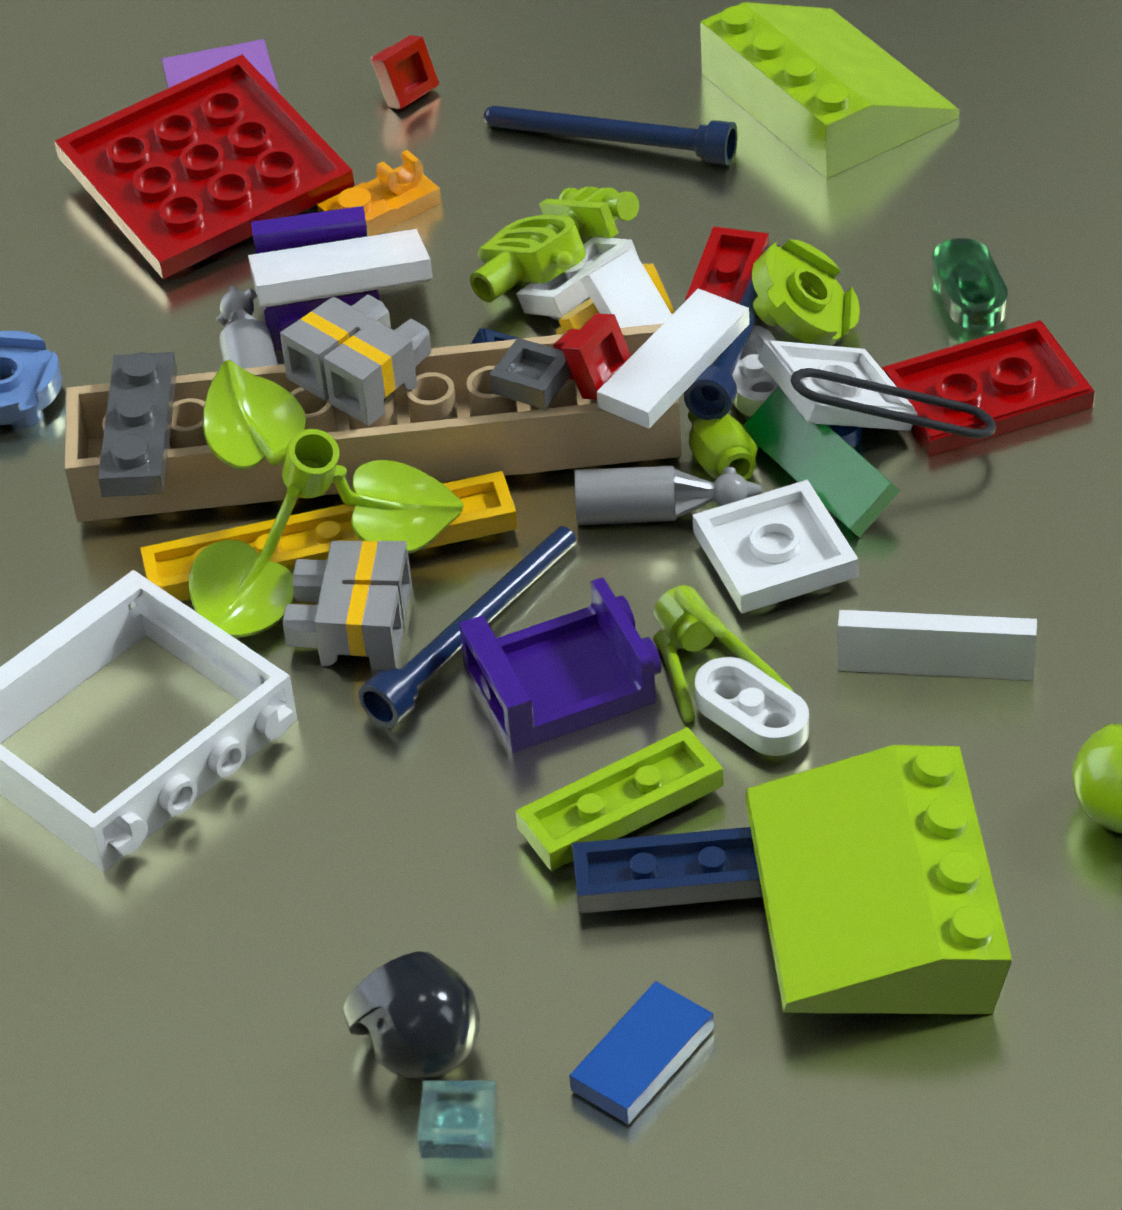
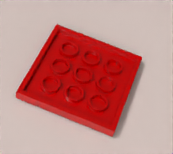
M243 54L54 141L58 158L162 279L253 236L251 222L295 216L355 186L353 170Z

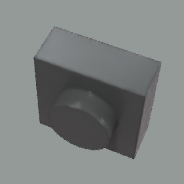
M517 338L489 374L490 389L492 394L546 409L572 373L562 350Z

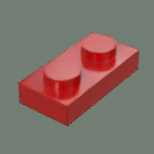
M713 226L685 301L699 288L739 304L752 276V268L755 261L760 257L764 248L769 245V233Z

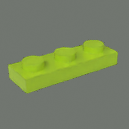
M686 727L515 810L517 829L547 867L553 871L574 861L572 843L618 839L723 787L724 768L693 732Z

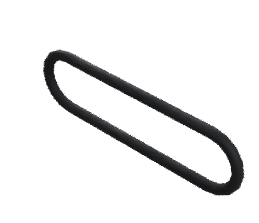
M814 368L799 369L792 374L790 379L793 388L800 395L821 404L969 438H987L995 433L996 423L993 418L982 409L967 403ZM804 377L819 378L965 412L981 419L987 428H966L820 394L806 388L800 382V379Z

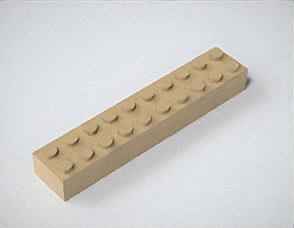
M663 324L620 328L631 356ZM563 334L523 339L554 348L553 344ZM516 339L431 348L430 355L415 366L418 387L408 390L403 386H399L383 399L385 414L370 426L331 405L329 399L324 401L287 379L285 364L243 368L254 375L275 382L289 391L299 401L305 412V430H322L335 439L340 452L337 465H342L347 469L345 479L352 492V480L357 468L362 464L375 460H392L404 463L444 483L503 471L504 476L682 457L679 399L648 429L598 408L597 400L582 399L575 381L571 379L566 381L546 409L492 394L489 374ZM217 371L178 375L176 377L164 494L102 497L98 474L110 383L67 387L65 471L77 522L284 500L288 489L282 478L284 462L273 466L265 458L260 464L251 469L239 470L219 460L208 447L203 430L204 405L208 390ZM331 483L329 489L320 496L339 494L335 483Z

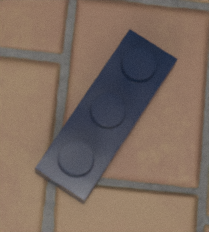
M750 827L572 843L579 914L763 897Z

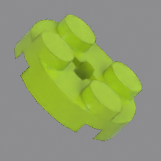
M790 239L783 246H777V242H775L755 261L752 268V282L758 297L753 301V307L759 318L770 326L779 325L805 344L833 346L857 325L860 318V305L853 287L851 286L844 292L839 282L835 279L841 272L840 268L827 255L812 245Z

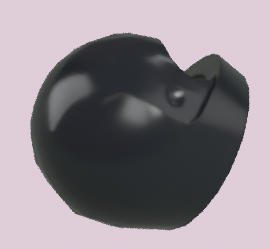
M417 951L402 955L385 963L363 979L351 992L343 1005V1015L350 1033L353 1035L371 1034L376 1060L391 1073L400 1077L427 1080L446 1075L456 1069L469 1056L479 1033L480 1014L473 990L457 971L429 952Z

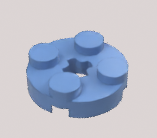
M0 331V425L11 424L17 428H28L41 421L43 409L54 401L60 391L62 374L58 357L55 351L52 353L47 350L45 340L35 334L23 331ZM3 375H12L7 379L1 380Z

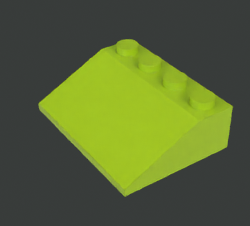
M743 2L700 21L702 74L826 179L959 118V109L831 8Z
M891 745L747 788L745 801L784 1013H994L1012 963V956L960 746Z

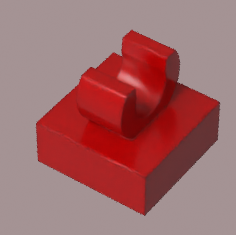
M409 35L370 58L388 107L402 109L440 85L422 36Z
M596 313L580 330L569 329L553 344L555 349L563 351L572 373L569 379L575 381L582 399L597 400V391L631 357L615 314Z

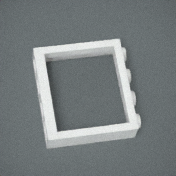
M132 570L0 667V794L101 871L105 872L125 855L136 851L144 840L172 818L188 810L196 799L224 777L234 774L242 763L271 740L282 736L289 726L298 720L290 675L135 570ZM147 636L240 701L94 814L3 747L1 743L143 637Z

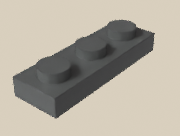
M140 352L128 355H114L98 474L102 497L164 494L177 377L174 352Z

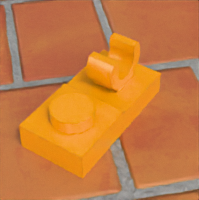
M408 150L402 152V166L392 169L384 161L378 163L376 168L377 178L348 188L340 194L317 204L318 212L363 206L368 236L379 235L441 204L440 188L423 174L422 162Z

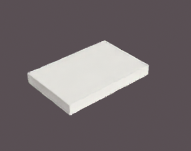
M417 229L248 255L259 305L263 306V308L427 282L433 279L431 259Z

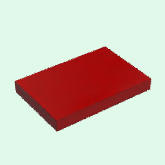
M1042 320L881 367L898 388L976 406L988 413L996 423L994 434L987 438L979 439L913 425L911 431L929 457L1094 407L1095 391ZM907 399L915 408L919 417L971 429L987 428L986 424L974 415Z

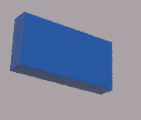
M655 981L569 1075L571 1091L629 1125L714 1029L713 1013Z

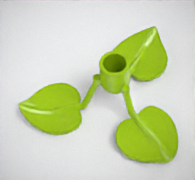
M226 360L217 371L210 385L204 405L203 430L208 447L223 463L239 470L251 469L260 464L265 458L273 466L284 462L282 478L285 486L288 488L260 554L243 541L223 540L212 543L204 548L192 564L189 574V594L195 612L232 637H248L271 628L284 617L286 604H292L294 598L292 572L286 567L269 560L275 552L299 497H318L329 489L331 483H335L342 501L347 505L356 506L351 517V525L354 533L361 541H406L408 554L427 546L462 513L464 504L445 485L412 466L392 460H375L360 465L353 476L352 492L345 479L347 469L342 465H337L340 454L337 442L331 435L322 430H305V412L299 401L289 391L275 382L254 375L236 363Z

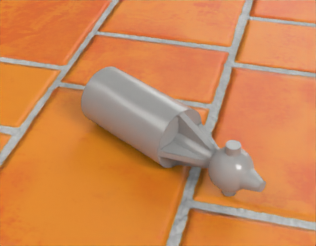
M230 286L228 292L220 301L221 313L217 316V320L222 325L227 323L219 336L223 363L226 360H230L241 368L278 365L268 327L252 317L254 311L253 300L257 297V294L251 288L243 291L239 290L236 286Z
M674 466L575 470L577 525L676 521V518L712 501H715L719 506H723L762 494L761 485L746 481L742 476L736 474V469L733 467L724 468V474L719 476L714 483L676 470Z

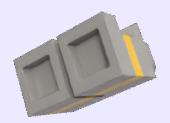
M369 294L352 306L333 296L280 332L287 379L324 401L329 399L331 405L367 426H370L385 414L383 399L399 386H403L408 390L418 387L415 366L431 353L430 336L426 326L411 318L395 330H392L389 311L383 302Z
M331 541L327 560L296 559L293 572L295 601L318 602V605L286 604L283 617L286 646L318 648L321 667L334 664L337 661L338 655L369 657L371 670L389 671L392 668H397L404 632L403 626H405L412 589L407 542Z

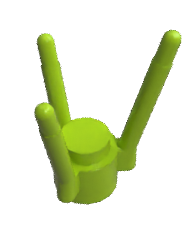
M680 585L668 590L659 598L653 613L661 629L653 636V641L663 655L675 698L685 722H693L695 713L676 650L678 648L691 652L702 650L713 641L715 636L740 659L751 663L793 692L791 686L723 624L717 614L712 612L693 587Z

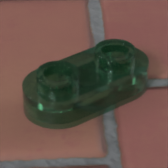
M966 238L950 239L939 244L932 254V278L951 319L960 326L975 331L985 330L1001 323L1007 315L1008 289L987 247L978 241Z

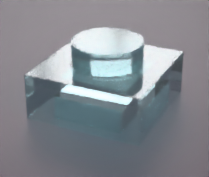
M423 1081L418 1132L420 1158H494L498 1106L496 1081Z

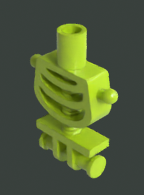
M586 186L580 190L566 188L560 193L558 199H545L539 203L543 215L523 218L507 225L479 248L478 257L483 262H486V264L470 275V284L473 291L481 300L490 303L519 282L544 284L580 263L586 257V250L580 236L613 238L619 233L614 222L617 218L622 221L633 220L639 211L637 196L630 191L619 193L614 188L603 187L599 189Z

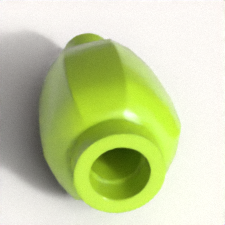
M689 411L688 419L692 427L688 443L693 455L706 473L717 479L724 474V468L733 467L736 469V474H739L747 481L755 471V459L758 448L744 426L729 414L721 419L704 420Z

